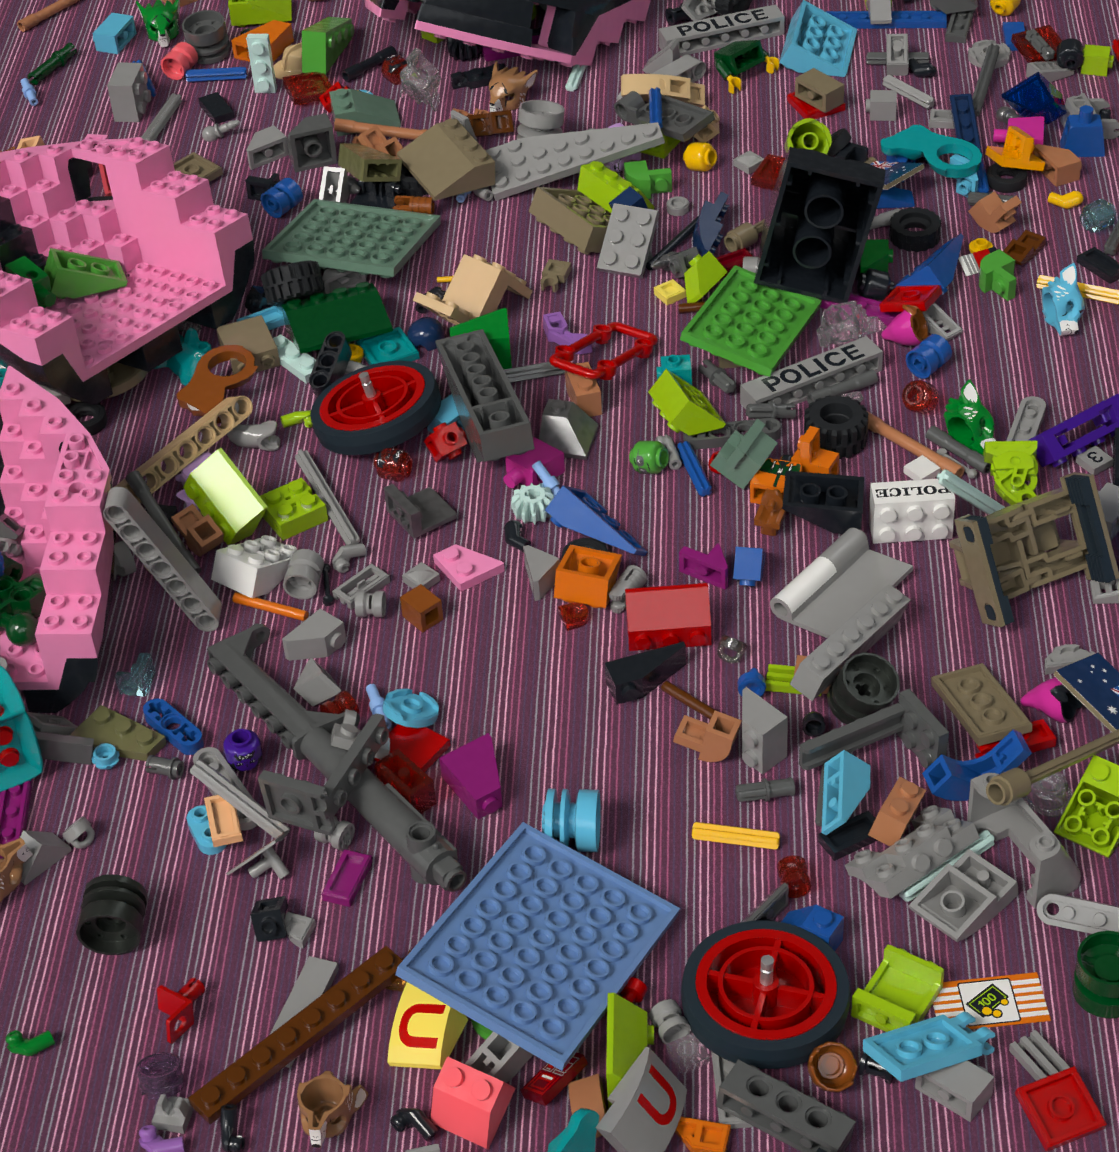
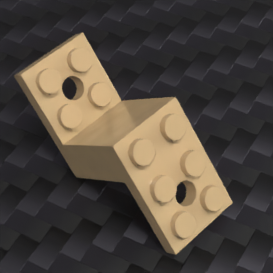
M464 254L442 300L430 292H427L426 295L416 292L413 301L442 319L458 325L496 311L506 290L527 299L530 298L532 290L525 286L526 281L516 277V274L506 270L504 266L496 262L491 264L485 258L474 254L473 258Z

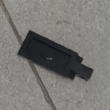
M504 63L499 64V70L506 68ZM494 64L488 67L473 68L470 71H459L450 74L453 90L463 87L475 89L489 86Z

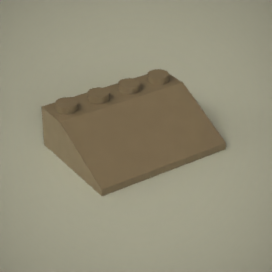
M447 119L444 122L436 123L397 152V158L402 159L403 165L434 201L495 185V161L457 119Z
M537 187L528 212L534 215L538 222L548 225L550 231L562 235L564 241L577 246L579 252L584 254H590L591 252L601 253L611 213L578 190Z

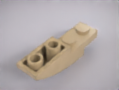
M623 74L621 76V97H624L631 91H635L640 94L644 101L649 102V90L658 87L662 95L700 108L705 105V85L692 83L690 78L661 74Z

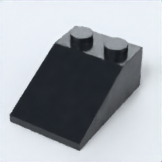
M797 471L785 472L783 510L832 533L844 534L849 528L861 530L864 477Z

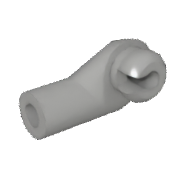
M360 543L341 546L332 560L333 568L339 573L347 572L351 558L365 556V545Z

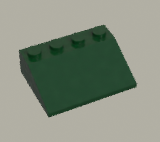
M361 282L356 284V287L348 289L344 287L336 288L332 293L328 294L315 293L310 298L303 300L298 298L291 299L286 304L281 305L286 331L300 354L321 349L326 336L334 331L342 332L348 342L393 331L379 292L373 283Z

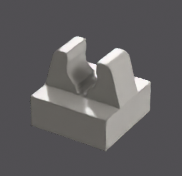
M161 1094L151 1121L152 1125L157 1130L185 1134L194 1108L190 1105L187 1098Z

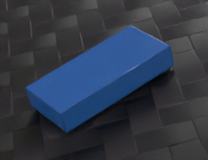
M1003 22L1004 43L1010 48V51H1026L1027 40L1025 38L1024 22Z

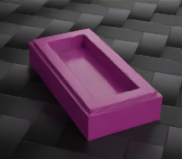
M344 849L321 894L322 900L351 907L373 863L372 856Z

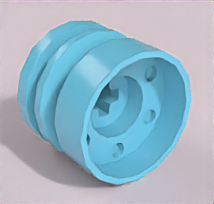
M548 788L546 801L542 809V833L555 840L560 838V843L569 846L570 838H575L578 852H598L601 825L600 790L579 789L576 803L571 802L568 789L562 790L561 802H558L557 789Z

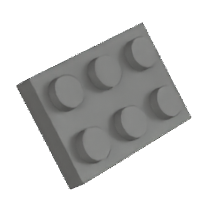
M613 204L597 264L598 271L643 279L659 218L658 210Z

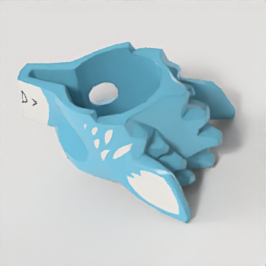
M1072 263L1062 269L1060 279L1055 277L1054 282H1048L1049 287L1042 288V311L1046 317L1045 321L1055 327L1059 336L1077 334L1079 331L1078 321L1085 310V301L1077 285V269L1075 263Z

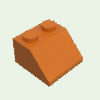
M570 544L556 569L554 598L562 599L569 603L587 604L593 608H606L611 599L609 598V592L616 583L622 555Z

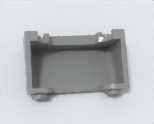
M985 773L971 779L967 821L974 822L978 834L983 830H988L990 834H993L995 841L1009 836L1036 868L1035 873L1031 874L1030 883L1032 887L1027 890L1026 899L1033 908H1037L1039 900L1046 894L1057 893L1067 895L1078 889L1081 879L1079 868L1060 841L1023 798L1006 806L995 805L987 797L986 786L991 778L999 774Z

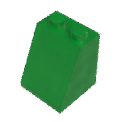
M502 308L450 327V337L483 329L503 370L512 368L507 308Z

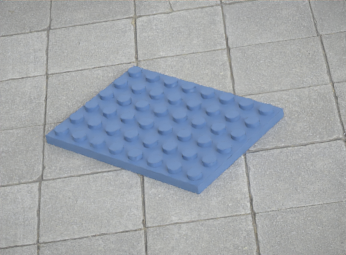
M522 822L399 964L396 976L563 1071L607 1012L608 993L619 995L630 978L633 977L677 918L680 908Z

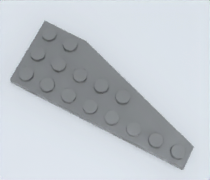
M658 122L531 136L513 140L485 150L495 161V185L491 186L495 201L579 173L581 165L590 164L592 161H599L605 164L664 144L665 141Z

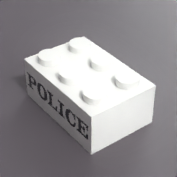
M939 479L871 483L869 526L873 544L952 539L955 510L954 493L938 483Z

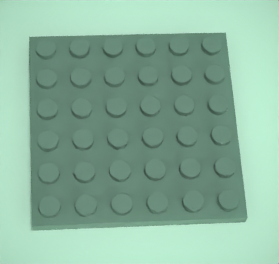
M313 199L262 250V259H268L274 263H295L311 260L318 262L320 269L333 268L339 272L354 271L361 275L376 274L383 278H391L400 271L441 224V215Z

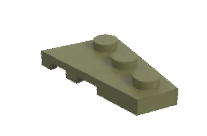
M100 705L70 734V736L93 738V750L100 744L108 743L112 744L116 751H119V757L146 761L149 755L155 756L167 744L164 735L103 705Z

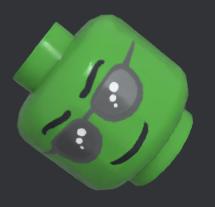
M638 441L629 453V461L638 473L658 474L667 466L669 453L659 441Z

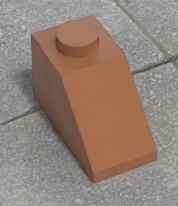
M1040 144L1034 145L1033 154L1045 162L1044 170L1040 172L1054 186H1061L1080 179L1082 162L1071 150Z

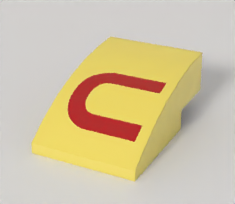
M407 982L392 1026L388 1064L395 1067L442 1069L447 1056H450L468 1021L467 1016Z

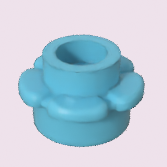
M100 744L93 750L92 763L98 769H111L119 762L118 757L120 753L116 751L112 744Z

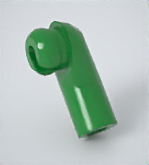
M15 1030L8 1033L5 1038L8 1044L7 1049L11 1053L28 1057L34 1056L55 1044L49 1030L32 1039L23 1038L22 1033Z

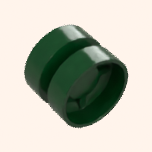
M1100 931L1089 935L1081 942L1077 952L1072 986L1074 998L1085 1011L1101 1018H1119V932Z

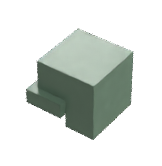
M758 418L744 436L735 430L710 464L711 467L742 490L762 467L778 443L761 431L766 424Z

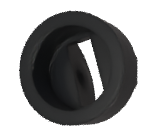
M811 711L805 715L802 721L804 733L811 737H817L824 733L825 719L821 713Z

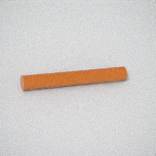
M238 592L234 593L232 599L237 604L305 621L309 616L308 611L256 597L250 598Z

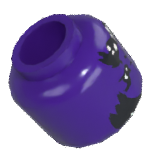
M237 729L225 738L223 743L226 761L232 769L249 771L260 764L263 752L260 739L255 732L247 729Z

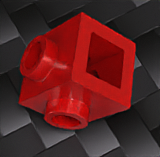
M444 422L432 429L434 433L424 440L436 463L447 457L449 460L460 456L463 453L462 449L468 444L464 430L458 427L456 422L449 425Z

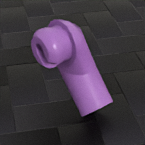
M153 1125L143 1126L139 1130L141 1137L139 1138V1143L148 1152H185L183 1136L163 1139L156 1133L157 1129Z

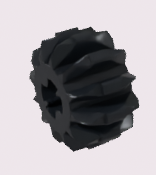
M448 37V52L454 60H461L462 62L464 60L471 61V59H477L478 55L482 54V45L476 44L471 46L464 44L462 40Z

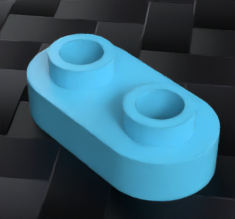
M200 805L192 808L188 812L186 819L188 828L199 850L207 855L222 852L227 845L213 847L206 806Z

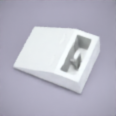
M263 535L255 540H246L244 543L237 545H228L226 548L216 550L211 580L250 598L268 594L285 578L290 558L297 548L277 542L275 537Z

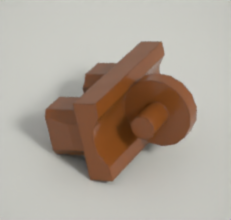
M766 489L763 493L760 506L754 518V525L761 526V534L776 536L787 511L782 509L784 494H781L778 489Z

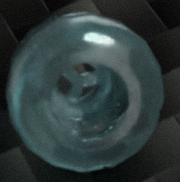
M1097 199L1082 208V213L1080 214L1081 224L1087 231L1093 233L1105 230L1114 224L1116 208L1105 199Z

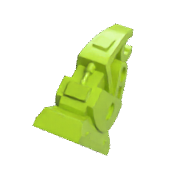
M989 441L984 443V462L991 464L990 474L994 477V489L1010 505L1017 504L1023 501L1024 498L1030 499L1036 496L1034 490L1038 481V463L1036 460L1038 441Z

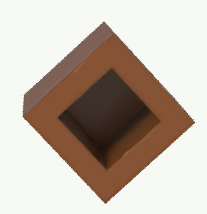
M422 584L400 597L402 616L422 633L444 620L441 599Z

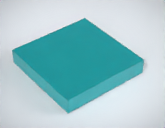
M401 327L394 328L392 332L356 341V344L362 347L363 357L369 365L387 361L412 362L420 359L418 350Z

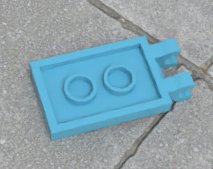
M962 1012L950 1019L942 1014L863 1039V1051L902 1082L982 1056V1054L989 1055L993 1053L994 1047L986 1041L989 1038L995 1037V1033L988 1027H981L975 1032L966 1027L969 1023L975 1022L976 1019L968 1012Z

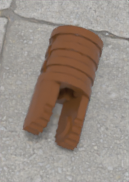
M395 196L394 202L397 204L393 207L395 210L434 215L435 201L432 197Z

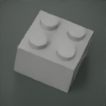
M118 62L107 84L115 122H139L142 115L146 112V106L151 101V91L147 88L148 75L144 71L143 63Z

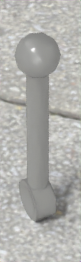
M940 448L937 450L938 454L962 465L965 468L964 472L967 473L969 478L973 479L977 476L975 469H969L949 456L946 449Z

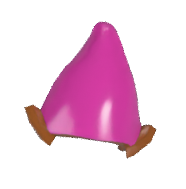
M903 304L902 308L904 311L889 323L882 331L881 336L884 340L894 341L900 345L917 346L930 336L928 335L927 322L920 308Z

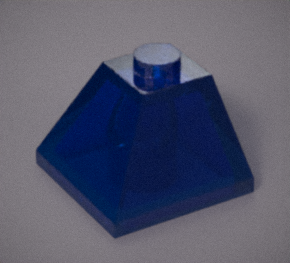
M1040 72L1033 74L1001 94L1002 98L1022 117L1043 116L1044 124H1050L1067 113L1063 95Z

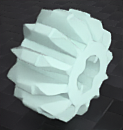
M532 482L530 486L521 485L520 489L514 490L511 501V509H513L516 520H523L524 524L533 522L534 525L537 521L545 522L546 518L552 517L545 509L554 496L551 489L543 487L542 483L537 486L533 485Z

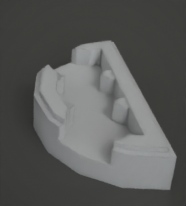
M1064 644L1055 647L1052 653L1045 658V675L1053 674L1062 667L1096 653L1080 649V645Z

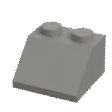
M746 687L742 690V760H744L747 766L756 769L763 775L787 757L788 717Z

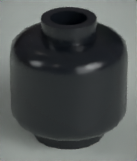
M1068 38L1060 42L1056 49V60L1059 67L1076 70L1082 66L1085 58L1083 44L1074 38Z
M869 268L865 273H861L858 279L857 291H860L862 297L882 302L894 289V281H891L890 274L886 271Z

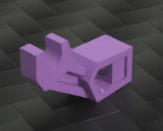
M561 312L543 315V329L548 342L569 346L587 336V334L569 332L568 324ZM592 344L575 354L591 353Z

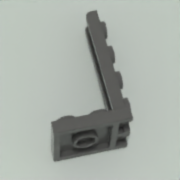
M910 689L899 693V703L882 708L878 712L858 718L854 722L840 728H835L828 733L800 744L799 765L804 770H811L826 763L843 750L850 753L897 733L905 747L912 750L924 768H928L941 754L947 756L949 732Z
M373 714L324 786L312 784L306 780L301 781L287 777L281 773L263 770L258 777L268 817L331 836L336 828L333 817L339 808L345 805L348 795L354 786L359 784L362 774L373 763L380 747L388 740L389 730L386 727L384 715Z

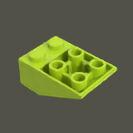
M228 0L232 26L264 25L272 20L292 21V0Z
M1096 755L1092 757L1054 830V834L1106 858H1110L1119 845V765Z

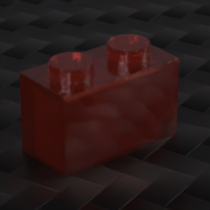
M396 749L375 763L377 778L385 785L389 783L420 814L437 804L434 780L399 749Z

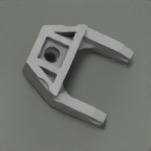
M1085 93L1066 99L1061 123L1065 127L1067 117L1069 115H1079L1081 106H1091L1094 109L1093 114H1099L1101 109L1110 107L1109 102L1103 98H1087ZM1101 119L1104 139L1118 137L1119 130L1115 129H1119V121L1116 119Z

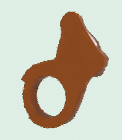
M223 345L204 354L197 363L191 381L176 394L179 406L188 409L194 416L203 417L225 399L226 390L241 387L249 382L259 367L255 365V358L251 351L240 345ZM230 358L238 359V361L245 364L241 371L230 376H218L210 372L214 366L224 361H230ZM219 416L217 417V424L221 423Z

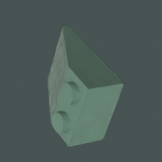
M337 89L329 92L334 122L336 118L355 120L356 122L401 127L394 100L354 89ZM336 131L337 136L357 134Z

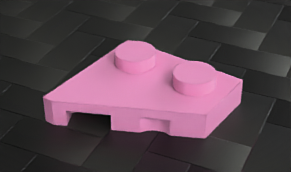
M457 544L433 554L434 563L461 592L505 571L502 561Z

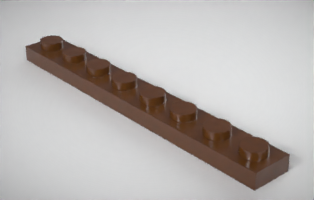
M388 946L383 947L188 1097L190 1105L209 1124H212L221 1117V1106L239 1103L399 977L396 976L397 967L403 960Z

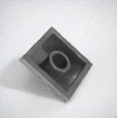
M548 399L542 414L539 440L564 452V457L587 460L599 428L598 423L574 402Z

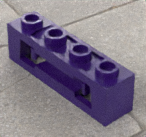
M1119 394L1105 399L1029 439L1028 441H1038L1036 457L1041 467L1051 463L1053 467H1056L1068 461L1066 456L1070 453L1075 457L1087 451L1085 447L1087 444L1090 443L1094 447L1106 441L1104 437L1106 434L1109 433L1111 437L1114 436L1115 427L1119 428ZM1091 419L1096 427L1103 424V426L1069 443L1065 434H1063Z

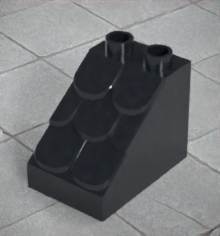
M790 147L773 188L765 216L754 283L839 304H847L884 187L886 169L877 168L860 161L831 157L814 150Z

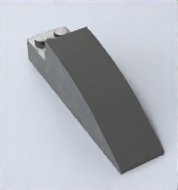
M481 329L436 340V347L447 382L477 463L497 461L502 457L514 454L520 455L534 450L530 421L484 330Z

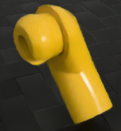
M1072 191L1065 195L1051 192L1048 196V203L1064 209H1071L1080 205L1084 200L1083 195L1079 191Z

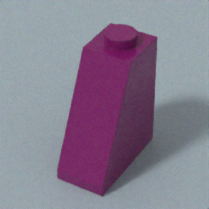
M489 733L439 758L442 778L478 820L503 807L493 742Z

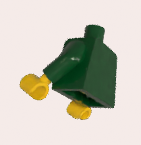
M760 40L735 41L714 52V66L722 78L728 81V91L731 94H734V87L741 91V79L733 77V75L736 76L764 61L767 63L766 71L772 74L774 69L778 70L779 59L769 57V53L762 48Z

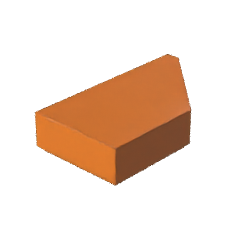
M681 1116L675 1133L690 1152H726L731 1125Z

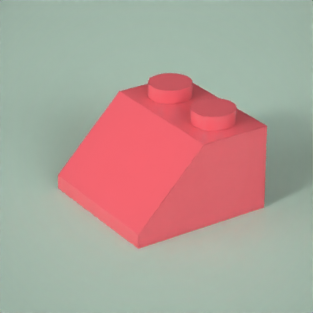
M447 1056L433 1087L431 1121L434 1125L489 1150L516 1088Z

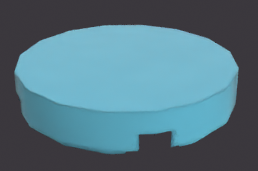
M396 689L386 695L383 701V713L394 723L405 727L423 728L434 724L438 718V703L424 692H420L417 695L412 694L413 690Z

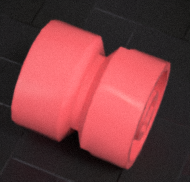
M179 42L161 60V69L167 77L173 80H180L185 76L186 71L190 70L198 62V54L192 45L186 42Z

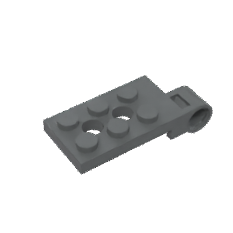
M629 92L614 104L615 112L622 120L635 125L650 123L649 102L645 104L643 98L637 92ZM662 95L663 127L661 132L663 135L685 142L715 120L712 111Z

